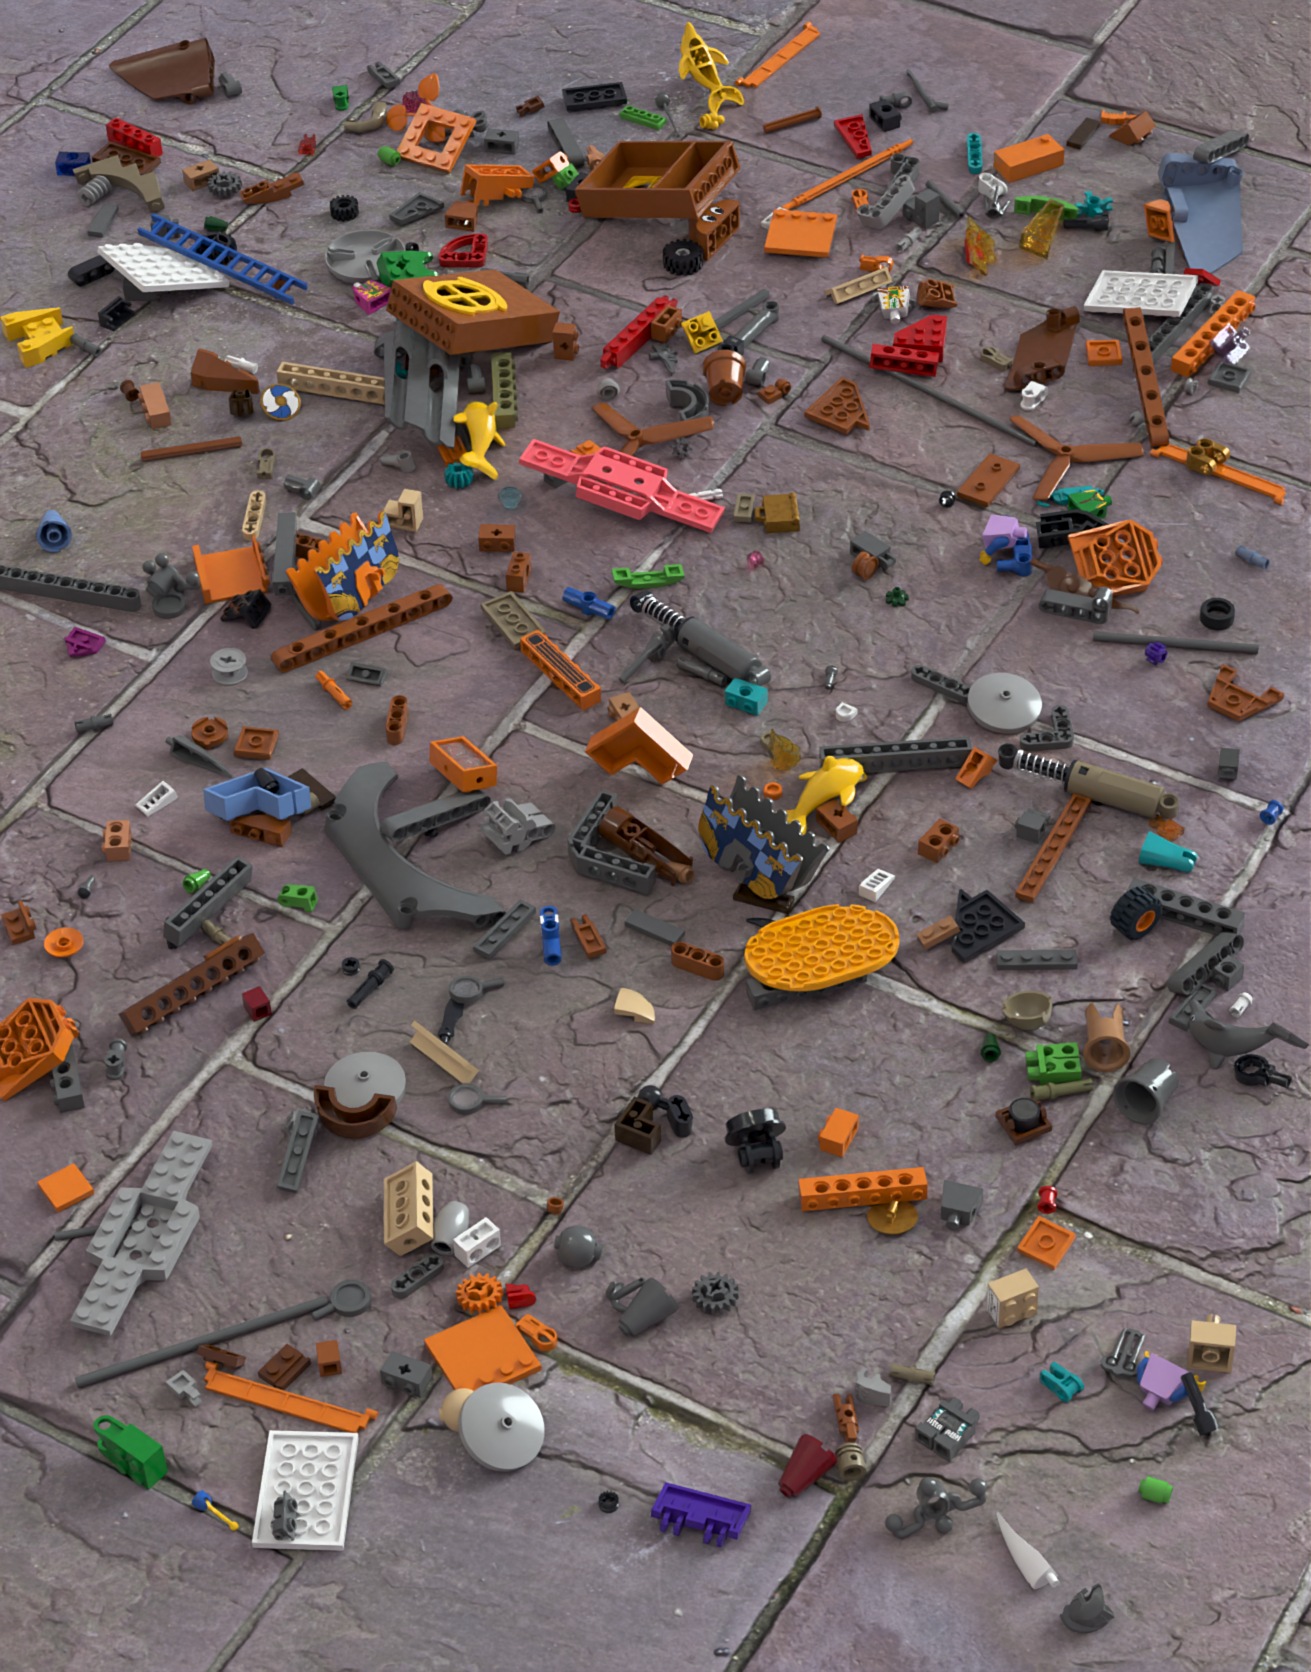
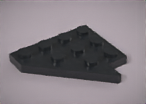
M960 889L955 918L960 932L953 935L951 952L963 963H966L1023 930L1025 922L990 891L985 890L972 898L964 890Z

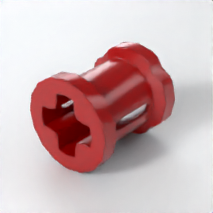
M1052 1186L1041 1187L1038 1192L1040 1201L1037 1204V1209L1043 1214H1051L1056 1210L1054 1202L1058 1194L1057 1190Z

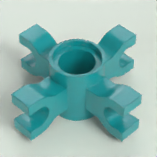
M1085 191L1086 199H1084V203L1074 204L1079 209L1077 217L1086 213L1088 217L1094 218L1095 215H1103L1102 210L1112 211V206L1109 203H1113V199L1107 197L1101 200L1099 197L1093 196L1091 191Z

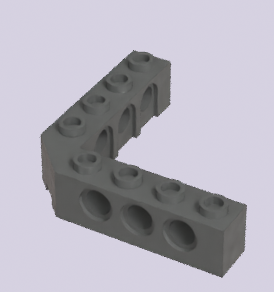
M600 789L568 837V855L577 873L648 895L656 883L654 865L631 860V858H623L613 855L612 852L607 853L595 848L602 837L598 833L602 819L610 809L618 806L617 794Z

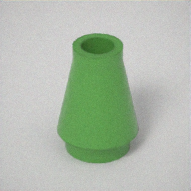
M202 869L185 876L182 882L184 889L188 893H196L210 879V872L207 869Z

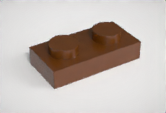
M209 1344L200 1345L197 1350L198 1355L204 1356L203 1360L214 1363L219 1361L223 1363L224 1367L230 1369L244 1365L246 1360L245 1356Z

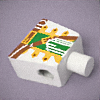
M909 286L877 288L883 317L890 319L892 324L900 323V318L906 317L908 314L910 301Z

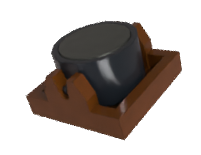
M1019 1098L1014 1100L1010 1106L996 1111L995 1114L996 1119L1015 1145L1052 1131V1125L1047 1119L1046 1108H1041L1040 1100L1035 1102L1033 1098Z

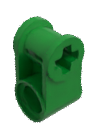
M347 85L333 86L332 92L336 110L343 111L348 109L349 95Z

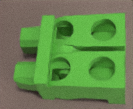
M1077 1042L1045 1046L1036 1045V1051L1025 1052L1026 1065H1037L1027 1067L1028 1081L1039 1080L1040 1086L1049 1082L1057 1084L1059 1082L1081 1080L1082 1071Z

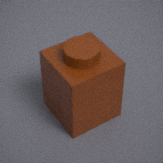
M332 1340L316 1343L320 1377L342 1374L338 1341Z

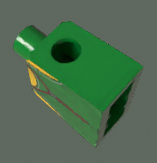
M1096 490L1073 493L1068 495L1067 509L1088 511L1099 519H1103L1106 516L1107 506L1112 505V499L1109 495L1101 497Z

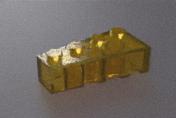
M1049 199L1022 231L1019 248L1047 260L1062 219L1064 204Z

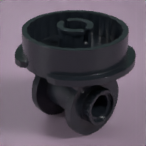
M752 1110L734 1116L726 1122L727 1134L724 1138L725 1143L730 1146L741 1147L738 1148V1158L741 1167H745L747 1174H752L754 1166L761 1163H771L774 1169L780 1168V1160H783V1150L780 1141H776L775 1137L781 1135L786 1130V1125L783 1121H780L776 1110ZM767 1141V1142H765V1143L750 1145V1144L757 1143V1142Z

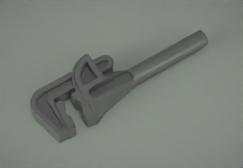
M665 624L660 627L663 634L659 632L653 633L643 653L619 677L622 683H625L647 659L652 662L657 661V659L660 661L663 659L666 650L675 642L676 631L670 625Z

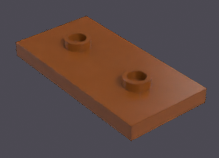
M989 453L957 491V497L989 507L1019 471L1020 464Z

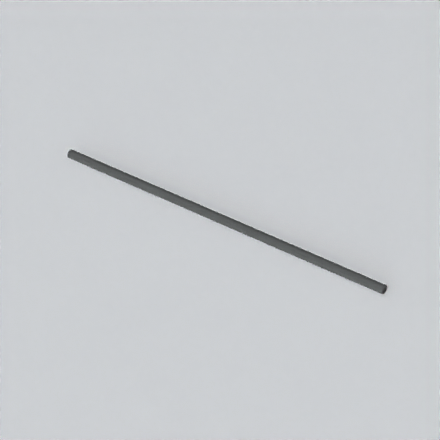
M826 335L822 336L821 340L870 364V357ZM881 370L1034 447L1038 444L1033 438L901 372Z

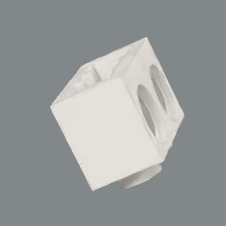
M487 1217L453 1239L455 1256L469 1268L501 1246L500 1229Z

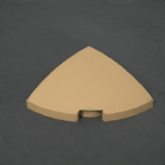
M626 988L620 989L615 1003L614 1014L634 1016V1022L654 1024L655 1013L651 1003L636 991Z

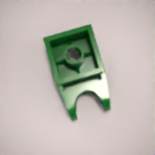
M382 252L376 262L382 284L392 288L393 280L439 275L438 272L428 270L424 266L434 258L430 252Z
M109 1415L101 1416L94 1421V1431L100 1437L97 1443L100 1453L115 1464L122 1474L126 1473L132 1477L137 1485H143L149 1490L168 1473L162 1445L130 1423L126 1426ZM103 1422L111 1424L105 1430L100 1429L98 1426Z

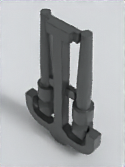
M1124 1328L1113 1352L1110 1353L1109 1359L1106 1356L1102 1357L1101 1367L1105 1371L1112 1372L1116 1377H1136L1137 1358L1145 1335L1140 1333V1331L1130 1328L1126 1330ZM1125 1334H1129L1130 1336L1124 1350H1120ZM1136 1336L1140 1339L1132 1354L1129 1350ZM1119 1354L1122 1355L1118 1365L1115 1366V1362H1117ZM1126 1357H1130L1124 1370L1123 1364Z

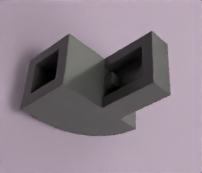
M1220 749L1219 778L1237 779L1240 749Z

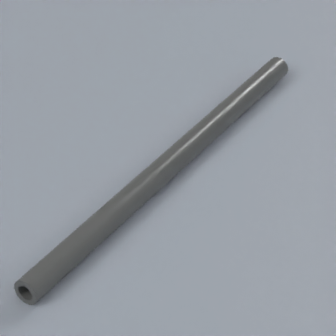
M1098 631L1093 633V640L1145 645L1154 644L1157 641L1169 647L1258 654L1259 649L1257 644Z

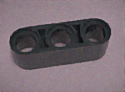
M98 255L70 268L68 278L79 287H82L111 274L115 268L101 255Z

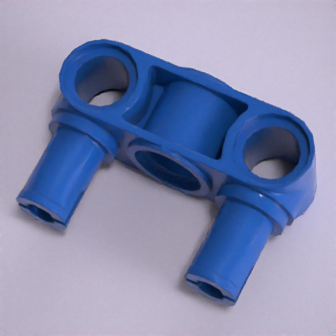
M1027 532L1026 538H1017L1015 545L1011 547L1013 549V560H997V572L1013 571L1019 576H1028L1032 573V565H1030L1032 547L1029 533Z

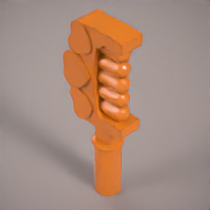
M1103 110L1101 123L1120 125L1137 115H1126V112H1123V114H1108Z

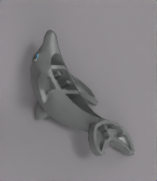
M1196 999L1190 1000L1191 1014L1188 1021L1190 1033L1200 1045L1209 1051V1063L1213 1069H1217L1226 1057L1249 1053L1275 1038L1302 1049H1306L1310 1045L1274 1022L1270 1026L1259 1028H1245L1221 1023L1213 1018Z

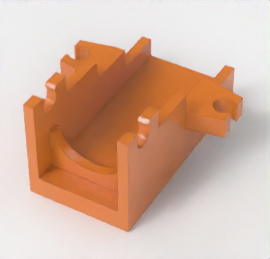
M465 164L460 195L466 196V191L470 190L469 195L474 196L473 203H476L478 206L480 200H483L482 205L488 206L489 200H503L504 194L511 198H514V196L521 198L522 191L519 188H533L535 176L520 165Z

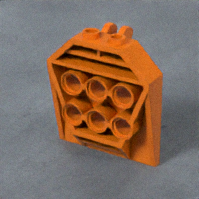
M1131 519L1068 535L1078 575L1087 579L1094 586L1109 588L1112 591V597L1146 591L1163 564L1162 556L1158 554L1157 550L1158 541L1154 538L1153 532ZM1118 539L1124 540L1125 543L1119 542ZM1098 543H1102L1104 547L1099 546ZM1123 555L1128 556L1130 559H1125ZM1102 559L1108 560L1109 563H1105ZM1130 571L1134 575H1129L1127 572ZM1106 575H1110L1114 579H1109Z
M27 998L0 1023V1097L3 1101H6L63 1063L72 1040L79 1036L74 1020L72 1018H65L66 1011L60 1004L57 1006L49 999Z

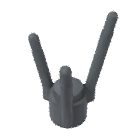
M999 185L996 186L993 202L989 206L987 196L984 195L985 215L992 219L1001 217L1011 200H1008L1001 209V206L997 203Z

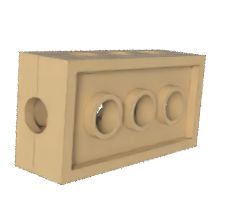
M417 1161L384 1179V1245L400 1257L433 1239L432 1173Z

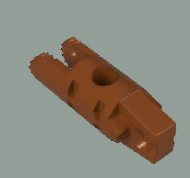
M833 1394L839 1432L843 1434L845 1443H855L857 1440L856 1433H859V1426L852 1394H847L846 1404H842L840 1395Z

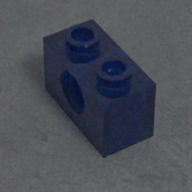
M59 151L55 161L57 175L75 176L73 169L91 164L90 152Z

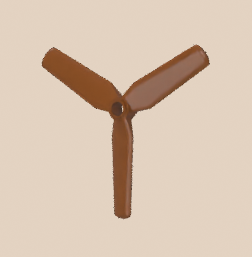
M598 403L592 407L619 435L628 439L619 452L633 456L636 450L643 445L656 444L709 431L714 427L713 418L708 416L641 429L637 428L606 403Z
M1014 415L1009 418L1011 422L1043 447L1057 455L1049 464L1032 499L1037 501H1044L1050 497L1072 462H1094L1144 455V448L1141 443L1064 445L1022 416Z

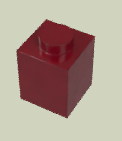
M260 986L242 993L243 1006L253 1022L272 1015L270 1000Z

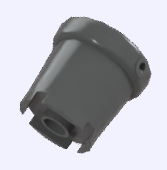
M1152 1058L1132 1074L1121 1078L1114 1086L1113 1091L1115 1104L1120 1112L1128 1119L1139 1124L1155 1122L1162 1114L1165 1103L1178 1088L1179 1079L1176 1071L1172 1073L1168 1069L1170 1064L1166 1061Z

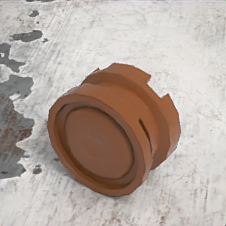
M861 552L852 564L853 574L861 576L864 580L870 579L878 568V559L874 556L871 557L867 552Z

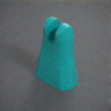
M1149 831L1141 848L1138 863L1167 867L1188 873L1194 868L1198 854Z

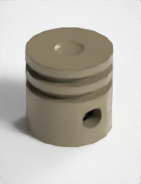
M845 1443L837 1447L835 1456L838 1461L837 1466L841 1479L852 1481L863 1477L866 1473L860 1445Z

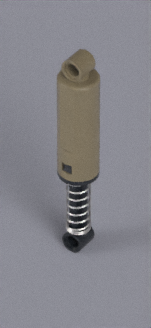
M1009 743L1001 745L998 749V761L1001 768L1008 770L1014 768L1020 771L1025 769L1027 773L1040 774L1041 778L1047 776L1048 780L1054 778L1055 782L1061 780L1062 784H1064V792L1076 793L1091 798V800L1155 819L1159 813L1165 819H1173L1178 815V797L1173 793H1165L1163 786L1075 759L1070 767H1066V763L1063 766L1059 765V761L1053 763L1052 759L1046 761L1045 757L1040 759L1038 755L1033 757L1031 753L1028 755L1024 754L1023 750L1017 751L1016 747Z

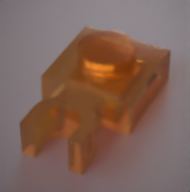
M1156 814L1155 821L1149 820V826L1157 829V834L1170 842H1174L1184 834V827L1171 819L1164 821L1159 814Z

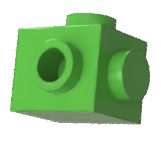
M570 163L551 178L558 188L562 190L565 187L567 188L579 173Z

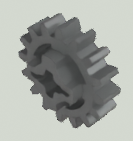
M225 171L222 174L217 173L216 176L212 175V178H209V182H207L209 192H212L213 195L218 194V197L222 195L227 197L228 194L233 196V193H238L242 186L240 176H237V173L231 174V172L225 173Z
M708 1272V1277L701 1275V1281H695V1286L692 1287L693 1302H696L697 1308L703 1307L704 1313L710 1310L711 1315H714L715 1311H718L721 1315L724 1309L731 1311L730 1305L736 1306V1300H739L738 1284H735L734 1278L728 1280V1274L722 1277L720 1272H717L715 1276Z

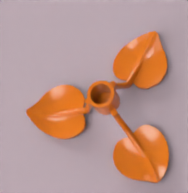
M436 73L423 78L418 85L419 96L425 99L428 105L434 107L435 105H432L429 100L435 101L439 94V80ZM395 105L389 110L386 123L392 130L401 131L407 125L406 116H415V113H406L405 106ZM429 123L424 137L433 142L446 141L445 127Z

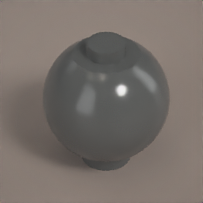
M575 1225L564 1229L560 1236H556L553 1248L557 1249V1256L563 1264L571 1268H583L589 1265L592 1260L599 1261L603 1244L597 1243L596 1237L591 1230Z

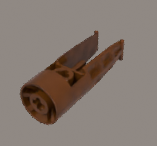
M620 806L610 809L599 825L598 833L600 836L637 862L654 865L656 874L671 881V886H675L676 871L657 857L654 851L672 862L693 866L692 856L688 858L667 839Z

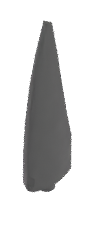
M181 735L166 738L165 742L171 746L170 754L182 761L232 778L233 775L215 757L193 741Z

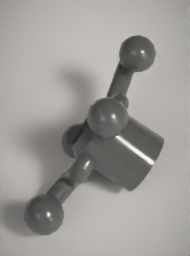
M159 553L155 557L156 564L160 566L157 571L156 564L153 561L147 560L143 563V571L152 576L147 581L148 586L161 597H164L172 588L176 592H183L184 590H198L201 587L198 573L194 571L189 572L186 575L185 582L178 570L169 564V557L165 553Z
M924 1477L920 1481L916 1492L920 1504L913 1512L916 1522L902 1528V1518L897 1514H890L885 1520V1526L896 1537L905 1538L920 1530L924 1526L925 1521L933 1518L937 1519L935 1522L936 1529L941 1533H948L952 1530L953 1521L946 1514L954 1509L966 1511L983 1505L987 1499V1484L980 1478L972 1480L969 1489L977 1497L962 1502L957 1493H947L940 1481L931 1477ZM940 1497L936 1502L928 1503L931 1498Z

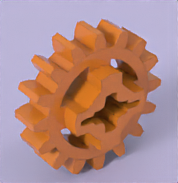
M478 1273L477 1277L471 1274L469 1275V1280L463 1278V1284L457 1285L456 1296L458 1305H462L464 1311L469 1309L471 1314L475 1310H478L479 1314L482 1313V1310L490 1312V1307L497 1308V1303L502 1302L503 1289L501 1282L497 1281L496 1276L490 1278L489 1273L485 1276H481V1273Z

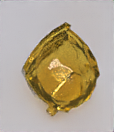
M771 729L768 745L771 765L778 770H789L795 767L801 759L800 747L790 739L776 734L774 729Z

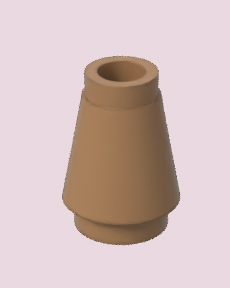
M672 861L668 863L676 871V879L681 883H690L694 879L695 871L690 865Z

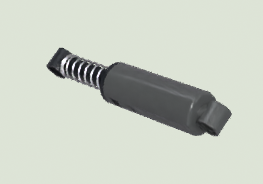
M648 590L642 591L630 598V606L634 612H642L655 622H658L659 625H670L676 631L675 641L679 646L720 673L727 675L731 680L738 678L758 686L770 682L771 674L765 666H762L758 657L698 618L691 616L684 620L683 616L679 617L678 613L674 614V611L672 609L669 610L668 606L664 607L663 603H659Z

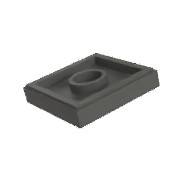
M1219 361L1210 375L1207 384L1240 393L1250 377L1252 369Z

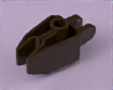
M245 389L244 391L233 390L228 398L230 414L245 417L248 414L254 413L250 389Z

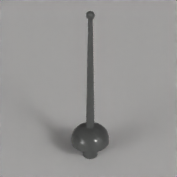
M659 93L655 98V103L658 107L665 109L677 137H679L680 134H678L667 107L670 103V97L668 94Z

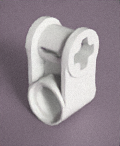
M990 173L980 174L978 191L993 200L997 185H999L998 196L1007 193L1008 189L1004 182L995 178Z
M1031 381L1022 390L1023 401L1020 404L1021 408L1026 411L1035 409L1045 399L1048 387Z

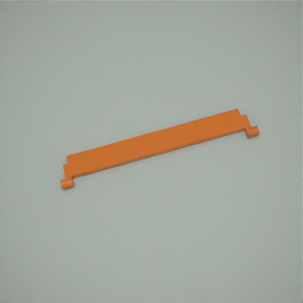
M808 21L803 25L804 31L745 79L742 77L738 78L735 81L736 86L742 84L749 88L751 86L757 88L820 35V32Z
M1169 444L1161 446L1158 450L1152 449L1150 455L1157 458L1162 455L1186 464L1188 450ZM1216 462L1217 469L1212 475L1274 498V503L1284 504L1285 487Z
M207 1361L205 1364V1369L208 1372L204 1381L207 1382L205 1388L208 1391L348 1433H358L359 1429L365 1430L370 1418L376 1420L378 1417V1411L369 1408L366 1409L364 1415L217 1371L218 1363Z

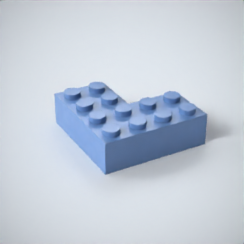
M264 768L278 781L279 790L275 794L260 788L254 772L203 789L205 810L226 821L234 820L235 817L240 815H248L257 809L279 820H284L290 815L301 814L311 808L310 790L304 784Z

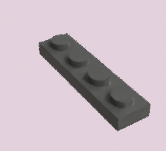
M520 899L473 946L474 952L490 960L536 913V907Z
M1076 949L996 950L997 970L1077 969Z
M298 1110L277 1183V1189L293 1193L298 1192L317 1125L318 1115Z

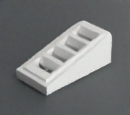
M162 781L135 806L149 817L175 801L178 796L173 788Z
M877 869L859 885V896L876 902L895 879V876Z

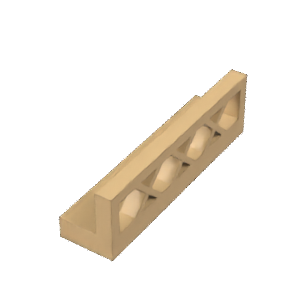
M885 267L825 290L824 293L825 295L831 294L834 303L838 304L879 288L883 284L892 283L888 268Z
M414 1020L411 1026L417 1032L409 1042L461 1083H470L479 1070Z

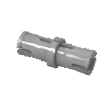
M914 227L909 234H905L902 240L895 245V249L897 250L901 247L898 252L902 253L908 246H912L915 240L922 235L921 230L916 233L920 228Z

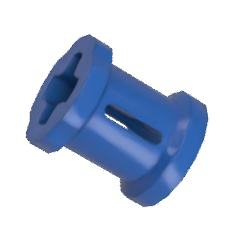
M1271 800L1267 808L1261 811L1260 819L1265 824H1274L1276 817L1283 813V805L1276 800Z

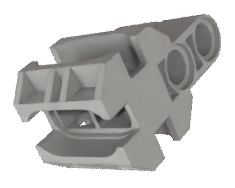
M510 798L505 799L503 807L499 806L498 801L489 804L483 812V816H488L489 820L480 823L479 827L483 834L505 855L511 854L514 845L517 847L518 852L524 851L532 841L548 838L556 829L555 824L534 804L525 803L517 805Z

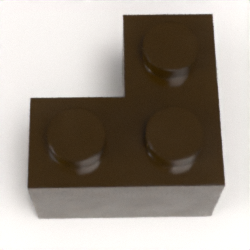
M635 1096L614 1124L615 1141L650 1155L653 1154L661 1142V1124L652 1121V1103Z

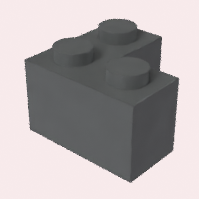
M929 188L903 204V216L924 229L929 228L939 222L940 195Z

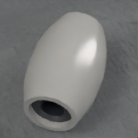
M450 1201L438 1213L433 1224V1239L431 1240V1247L436 1253L444 1256L454 1253L453 1239L468 1230L469 1209L466 1205L458 1201Z

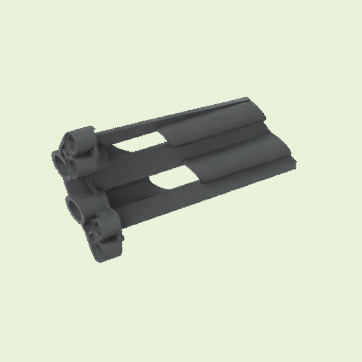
M397 321L395 329L377 338L374 346V355L384 358L385 418L399 430H406L409 424L420 429L424 438L429 443L436 446L443 444L447 448L453 449L456 425L453 417L456 415L459 367H467L471 364L472 352L450 355L402 321ZM408 354V379H401L395 373L396 359ZM433 364L440 365L444 372L442 394L434 393L429 387L430 367Z

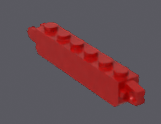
M664 295L662 298L657 297L603 348L600 367L607 369L613 365L620 368L651 338V322L667 305L676 308L677 299L673 298L669 301V296Z

